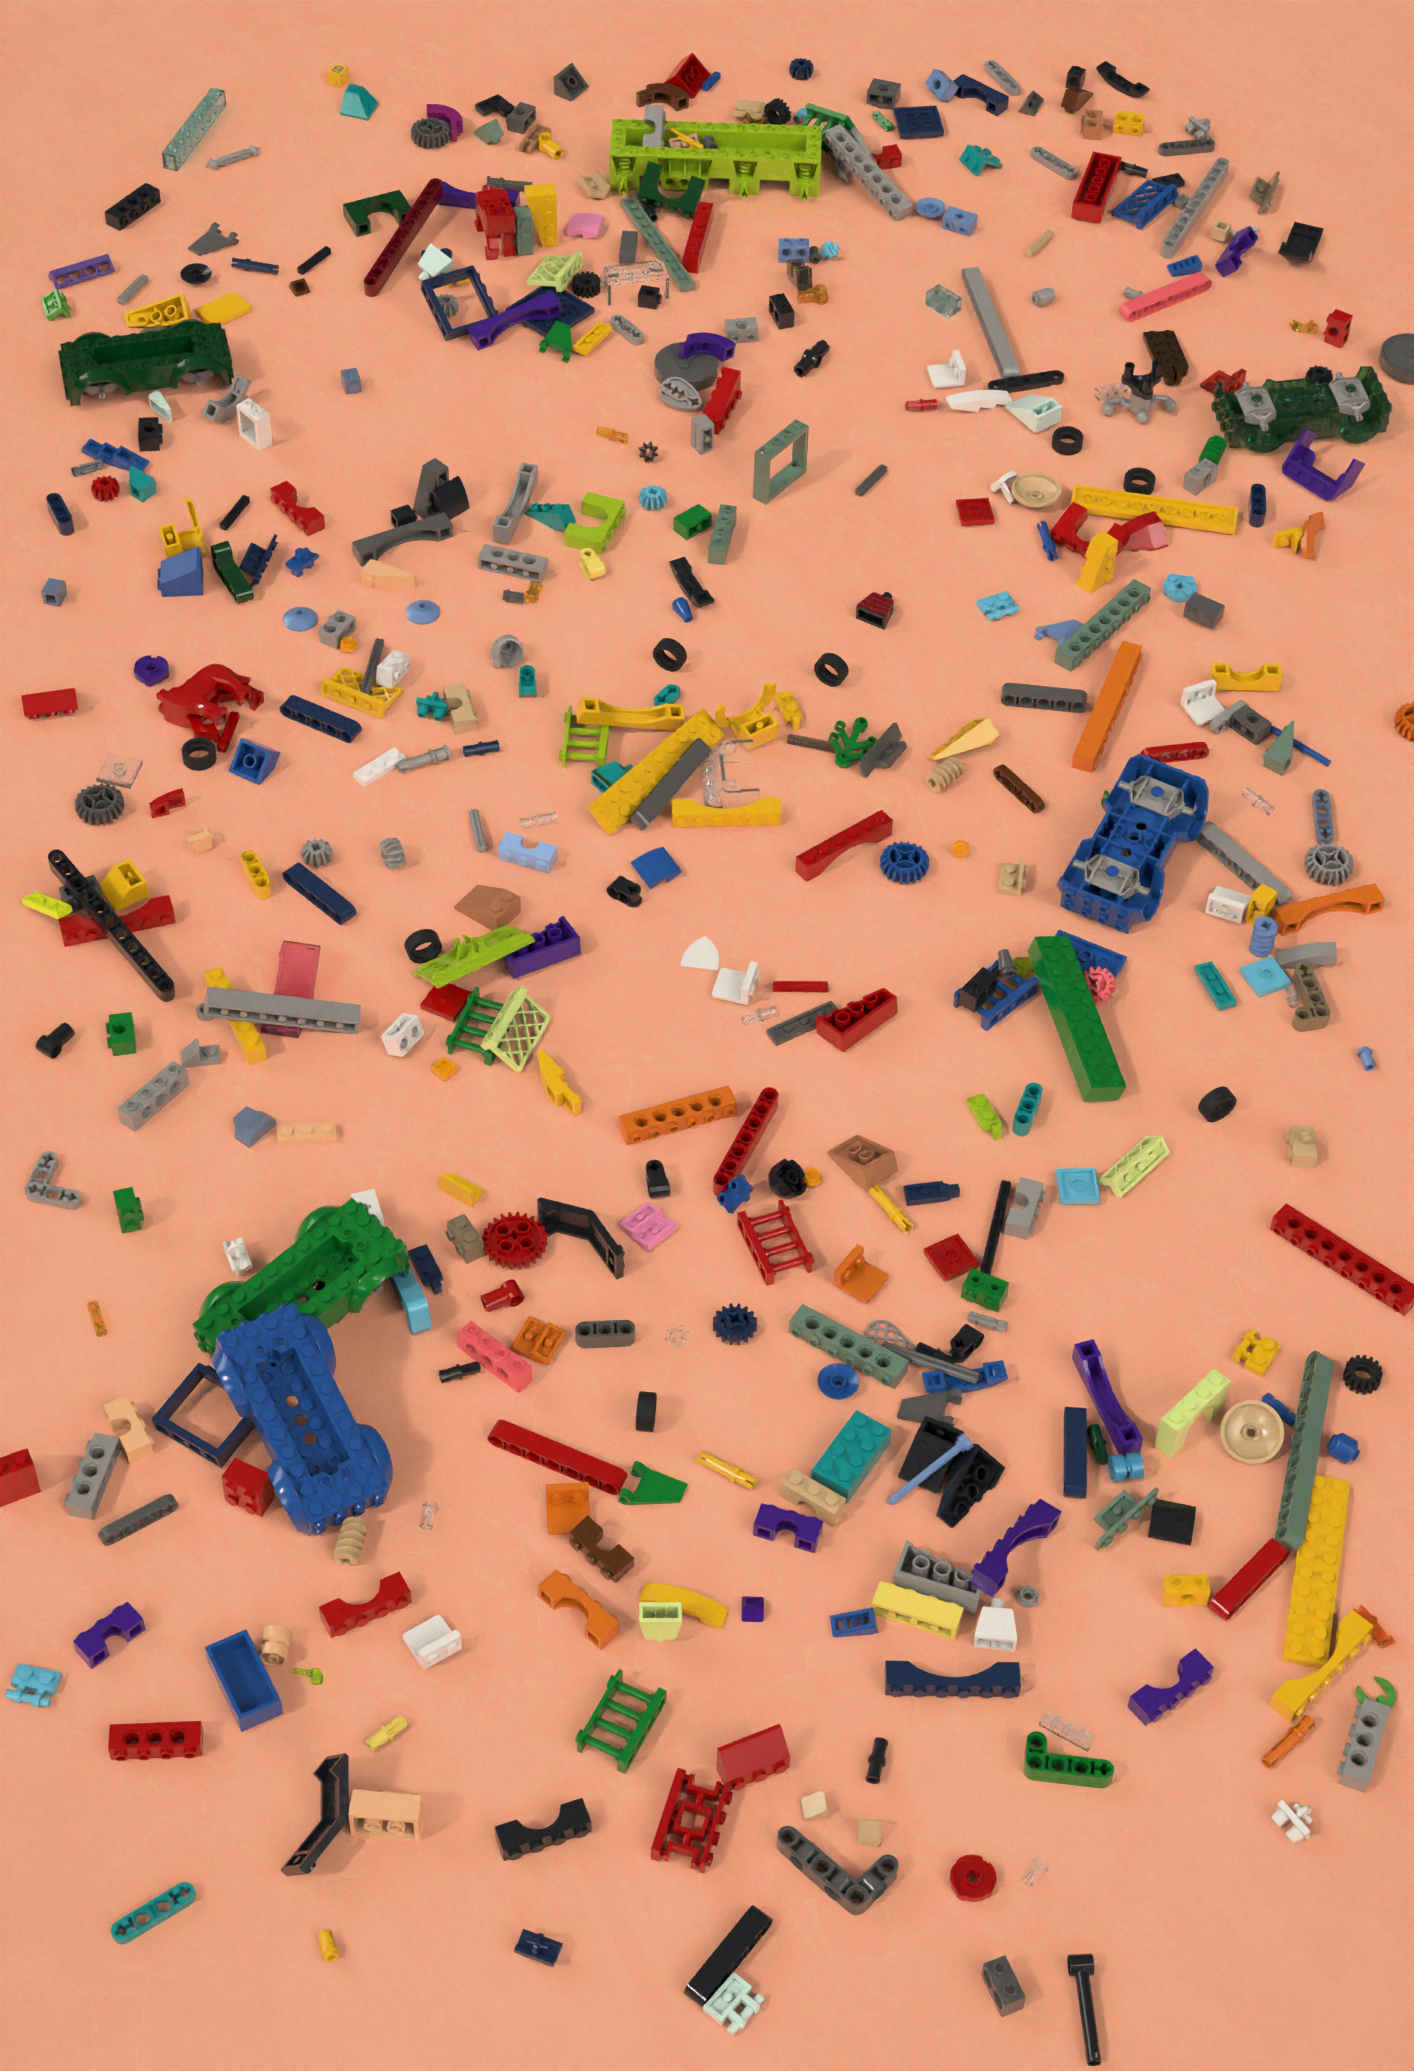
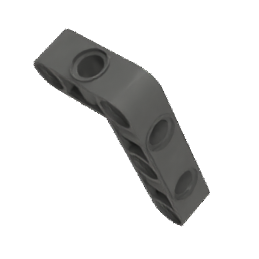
M787 1825L778 1831L777 1849L830 1898L852 1915L857 1916L864 1913L897 1878L899 1863L893 1855L886 1854L881 1856L855 1880L794 1827ZM790 1838L792 1842H784L783 1839ZM890 1867L892 1871L888 1872L883 1870L882 1868ZM818 1868H824V1869H826L827 1871L824 1872V1873H821V1872L817 1871V1869H818ZM858 1898L862 1902L854 1903L852 1899Z

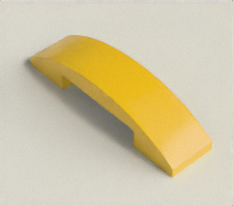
M646 1583L639 1602H682V1613L700 1618V1623L720 1630L729 1612V1609L704 1595L663 1583Z

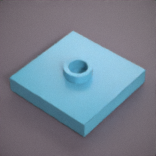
M1273 956L1240 967L1239 970L1258 998L1290 987L1292 983Z
M1096 1168L1056 1169L1060 1205L1100 1204Z

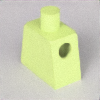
M639 1602V1624L644 1639L657 1642L676 1639L682 1625V1602Z

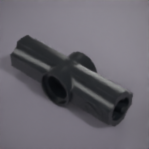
M825 340L818 341L810 350L806 349L804 351L802 359L794 366V372L797 376L802 378L813 367H819L822 358L830 349Z

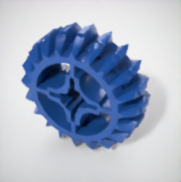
M900 841L897 844L894 842L893 845H888L883 850L880 856V867L883 875H886L887 879H892L893 883L899 881L900 885L902 882H906L908 885L909 882L916 883L917 880L921 881L923 876H926L929 869V858L926 850H923L922 846L917 847L916 843L910 844L909 841L907 843Z

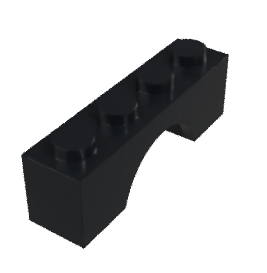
M583 1798L561 1804L560 1813L556 1821L543 1829L527 1828L517 1819L495 1826V1838L504 1861L509 1859L516 1860L524 1854L530 1852L537 1853L545 1847L551 1845L558 1846L565 1843L566 1840L575 1837L582 1838L592 1832L591 1819Z

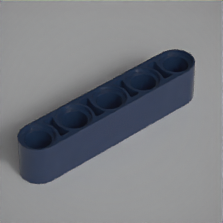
M290 695L280 706V712L285 717L346 743H351L362 731V727L357 721L296 695Z
M297 862L282 873L288 885L339 925H343L357 915L355 907L347 899L301 863Z
M1065 1407L1063 1495L1068 1498L1086 1499L1087 1409Z

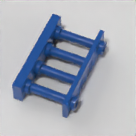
M997 959L988 970L999 976ZM1017 974L1010 979L1020 986L1016 990H1011L998 980L997 989L1007 995V997L999 1000L992 995L987 1001L993 1004L994 1007L986 1010L981 1006L976 1011L982 1016L981 1028L988 1031L1036 994L1039 988V981L1036 976L1031 977L1029 980H1024ZM959 988L954 994L953 1006L955 1008H957L960 1005L959 999L961 988Z

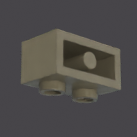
M465 1213L447 1221L446 1236L450 1242L452 1241L456 1252L463 1258L466 1264L484 1257V1242Z

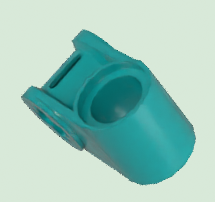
M524 665L519 670V698H522V696L537 697L535 669L531 665Z

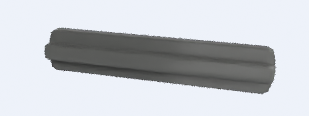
M880 464L855 489V494L859 496L864 495L887 472V466Z

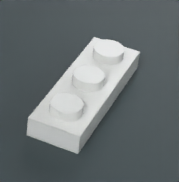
M394 747L353 772V778L363 787H366L397 768L396 762L406 760V756Z

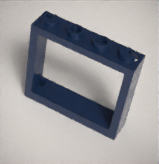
M474 265L422 280L420 290L445 341L468 335L469 327L498 315V310H495L493 300L488 296L486 285L482 283L480 273H477ZM469 279L488 318L452 329L433 289Z
M198 1363L153 1416L152 1422L155 1429L222 1468L255 1426L251 1418L243 1417L217 1449L169 1420L203 1378L225 1390L216 1370L210 1365L205 1366Z

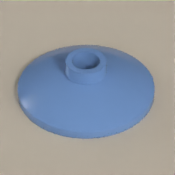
M923 198L916 203V211L926 217L940 216L946 210L944 202L937 198Z
M429 600L414 601L406 608L407 619L419 625L430 624L436 621L440 615L438 605Z
M294 607L284 614L283 623L292 631H307L316 625L317 614L308 607Z

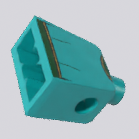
M617 761L603 765L591 771V784L601 793H604L634 766L629 764L623 767Z

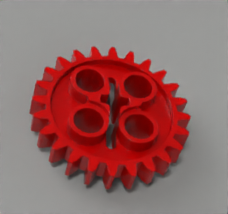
M517 1211L515 1216H512L511 1212H508V1217L500 1214V1220L494 1217V1224L488 1222V1228H484L482 1240L484 1242L485 1256L489 1255V1261L495 1260L496 1266L502 1263L503 1269L510 1265L511 1270H513L514 1266H518L519 1270H521L523 1264L528 1268L530 1261L536 1264V1258L542 1259V1253L546 1252L548 1242L545 1226H541L540 1220L534 1221V1216L528 1219L527 1213L520 1216L519 1211Z

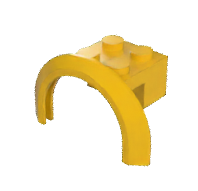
M187 497L184 498L193 528L177 533L175 523L158 527L167 558L196 547L201 548V554L204 557L208 550L193 501Z
M764 683L760 699L753 707L741 715L726 717V707L723 706L722 702L716 708L715 721L717 725L722 728H731L748 751L778 738L779 723L770 712L765 715L762 713L775 696L776 683Z

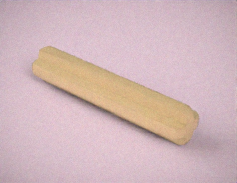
M1048 229L1025 250V256L1031 258L1054 236V231Z

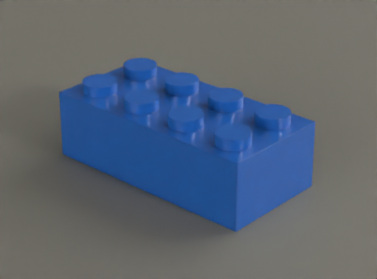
M246 1629L205 1647L207 1661L241 1732L283 1714L281 1699Z

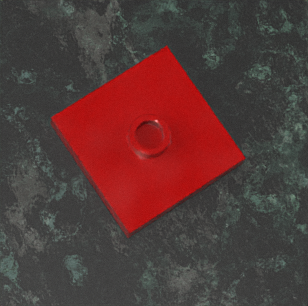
M989 498L956 500V508L961 526L994 524V516Z
M450 983L438 989L433 986L420 1004V1009L454 1022L466 1006L468 995L472 992Z
M958 1233L923 1249L924 1255L944 1282L971 1270V1268L974 1269L979 1266V1261Z

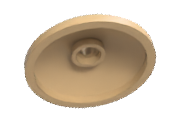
M1031 472L1018 476L1012 483L1011 492L1019 503L1027 507L1044 508L1058 501L1061 495V487L1053 477L1043 473Z
M1247 1400L1235 1404L1226 1412L1220 1426V1437L1224 1448L1233 1458L1247 1464H1258L1271 1459L1279 1451L1284 1440V1426L1279 1414L1271 1406L1261 1401ZM1253 1429L1255 1436H1248L1247 1431Z

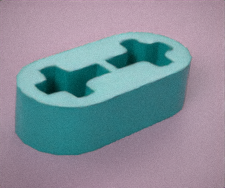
M675 684L667 685L654 697V707L666 703L674 704L680 698V687Z

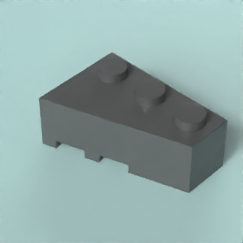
M436 458L422 465L413 510L423 519L439 513V507L434 504L433 490L449 481V467Z

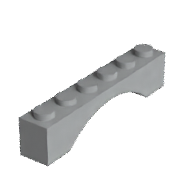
M522 462L517 472L508 505L503 513L497 515L493 524V541L510 544L537 485L538 465Z

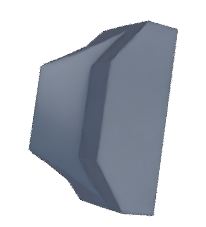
M248 1106L233 1118L235 1139L249 1149L276 1125V1119Z

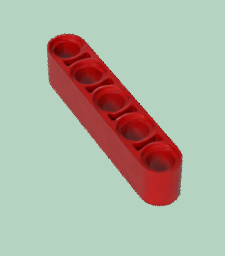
M1271 1538L1212 1598L1208 1608L1223 1620H1229L1286 1561L1291 1551L1274 1538Z

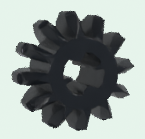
M1322 365L1310 367L1305 376L1306 385L1316 390L1327 389L1329 383L1333 380L1332 370H1328V367H1322Z

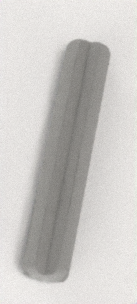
M141 274L117 297L118 304L124 305L148 282V276Z
M471 809L469 816L476 848L479 853L485 852L487 846L479 810Z

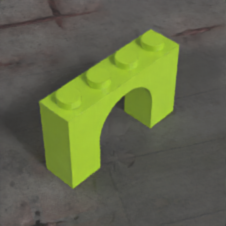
M587 492L581 502L582 515L600 519L605 523L597 527H585L569 523L563 533L564 546L578 550L591 548L596 554L602 555L603 551L608 548L610 539H613L616 528L620 527L621 519L625 518L627 509L623 500Z

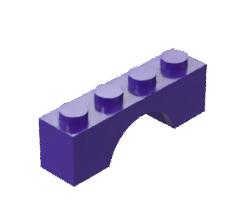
M1251 226L1235 233L1216 262L1215 267L1222 277L1239 269L1242 264L1239 257L1251 248L1259 238Z
M1195 1648L1179 1660L1177 1667L1179 1682L1176 1685L1166 1689H1158L1146 1684L1130 1696L1127 1707L1145 1726L1151 1722L1155 1723L1163 1716L1165 1711L1175 1709L1184 1697L1186 1699L1191 1697L1195 1693L1196 1688L1201 1685L1206 1686L1212 1680L1214 1667Z

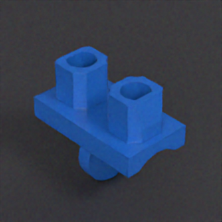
M299 547L295 550V556L288 560L285 566L291 570L292 575L300 577L303 575L305 568L308 569L314 566V561L319 558V555L311 552L307 547L304 549Z
M740 1174L736 1179H732L729 1182V1188L717 1196L718 1202L721 1206L725 1207L728 1213L733 1214L742 1202H748L750 1199L749 1194L754 1188L749 1184L744 1174Z

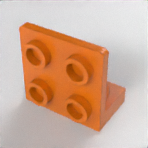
M857 1244L835 1269L833 1285L868 1304L889 1279V1274L866 1262L863 1256L864 1247Z
M589 1482L546 1484L548 1535L569 1534L587 1515L590 1517Z

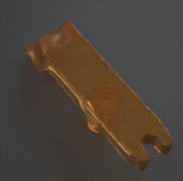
M1359 1606L1360 1612L1355 1608L1353 1609L1373 1625L1372 1639L1380 1649L1387 1648L1396 1643L1392 1635L1388 1636L1377 1623V1617L1371 1615L1364 1606Z

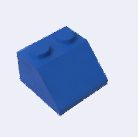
M241 738L229 772L260 785L274 770L280 752L251 739Z

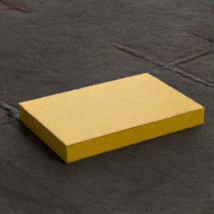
M233 291L196 308L195 313L207 324L221 323L223 325L251 312L252 306Z

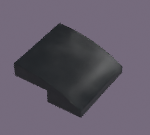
M459 476L433 490L434 504L439 507V513L445 512L449 520L469 509L468 497Z
M1158 1499L1152 1506L1148 1537L1191 1546L1196 1507Z

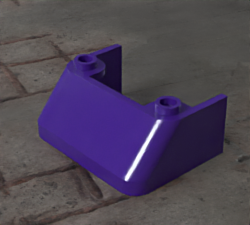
M1305 428L1282 465V472L1322 499L1332 501L1353 486L1365 463L1353 458L1345 473H1342L1337 481L1312 466L1315 462L1316 454L1309 447L1317 433Z

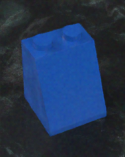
M200 547L161 561V568H158V579L160 580H157L158 590H161L162 597L203 595L204 571Z

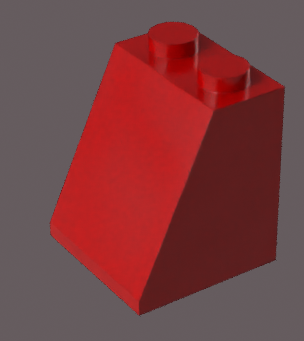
M28 1448L0 1457V1507L41 1492L35 1466Z

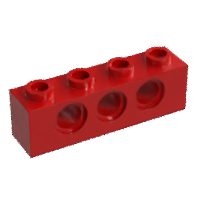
M202 1722L110 1724L108 1743L110 1759L116 1761H126L127 1759L149 1760L150 1758L168 1760L173 1757L191 1759L196 1756H202L204 1732ZM156 1740L160 1741L158 1744H151ZM177 1740H183L181 1743H174ZM133 1741L137 1742L135 1745H129Z

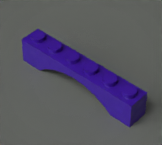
M442 181L443 196L438 205L476 209L475 193L457 189ZM505 189L512 208L519 207L520 191Z
M553 291L469 327L470 340L479 351L492 345L502 332L515 324L529 320H549L561 315V303Z
M1094 1339L1074 1344L1072 1360L1118 1454H1122L1125 1457L1126 1453L1141 1452L1143 1438L1135 1422L1126 1415L1116 1399L1107 1377L1102 1355Z
M1041 1498L1034 1505L1031 1503L1025 1515L1018 1517L1014 1527L1007 1529L1002 1540L999 1538L996 1541L993 1550H988L985 1553L982 1562H977L971 1571L973 1577L970 1584L993 1598L1004 1585L1008 1573L1007 1557L1010 1552L1027 1541L1047 1538L1056 1528L1062 1511Z

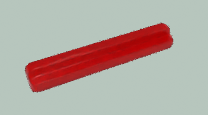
M230 712L217 745L218 752L225 753L240 718L238 712Z
M773 981L774 992H828L829 989L827 981Z

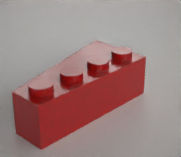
M724 366L721 369L722 377H718L716 388L712 390L710 400L707 402L702 413L714 423V434L719 435L720 431L725 428L727 419H730L732 410H735L737 401L742 397V391L740 390L741 371Z
M881 988L863 996L862 1000L858 1002L852 1001L847 1003V1007L840 1010L837 1008L830 1011V1014L824 1017L822 1015L817 1016V1034L844 1052L898 1013L897 996L887 989Z

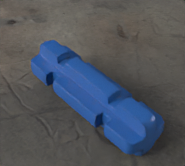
M715 71L702 84V90L709 91L721 78V73Z
M1266 1393L1261 1401L1271 1406L1281 1419H1285L1284 1422L1289 1426L1294 1425L1296 1415L1293 1412H1289L1290 1410L1278 1399L1275 1400L1271 1393Z

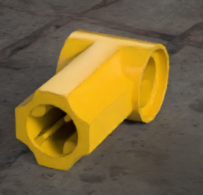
M548 132L539 134V151L548 153L555 160L560 159L564 150L552 140V135Z

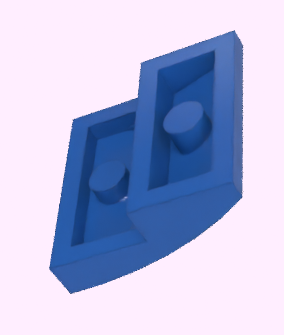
M664 847L651 850L630 862L650 890L663 880L669 882L682 873V870Z

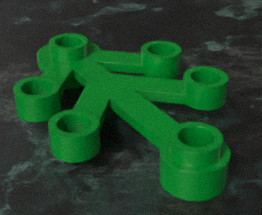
M864 717L855 719L853 723L854 731L850 739L844 730L846 724L841 720L837 721L834 725V729L838 733L832 732L828 737V741L836 752L835 764L840 768L848 767L852 761L861 760L865 755L864 753L870 750L868 748H871L877 742V739L873 736L868 737L866 741L856 742L860 733L865 732L868 727L867 719ZM840 738L845 746L844 751L838 742ZM862 749L861 753L850 754L852 750Z

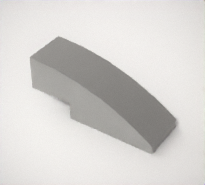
M1336 942L1307 943L1276 952L1277 963L1282 969H1295L1296 964L1299 962L1309 963L1313 970H1315L1316 965H1335L1337 959Z

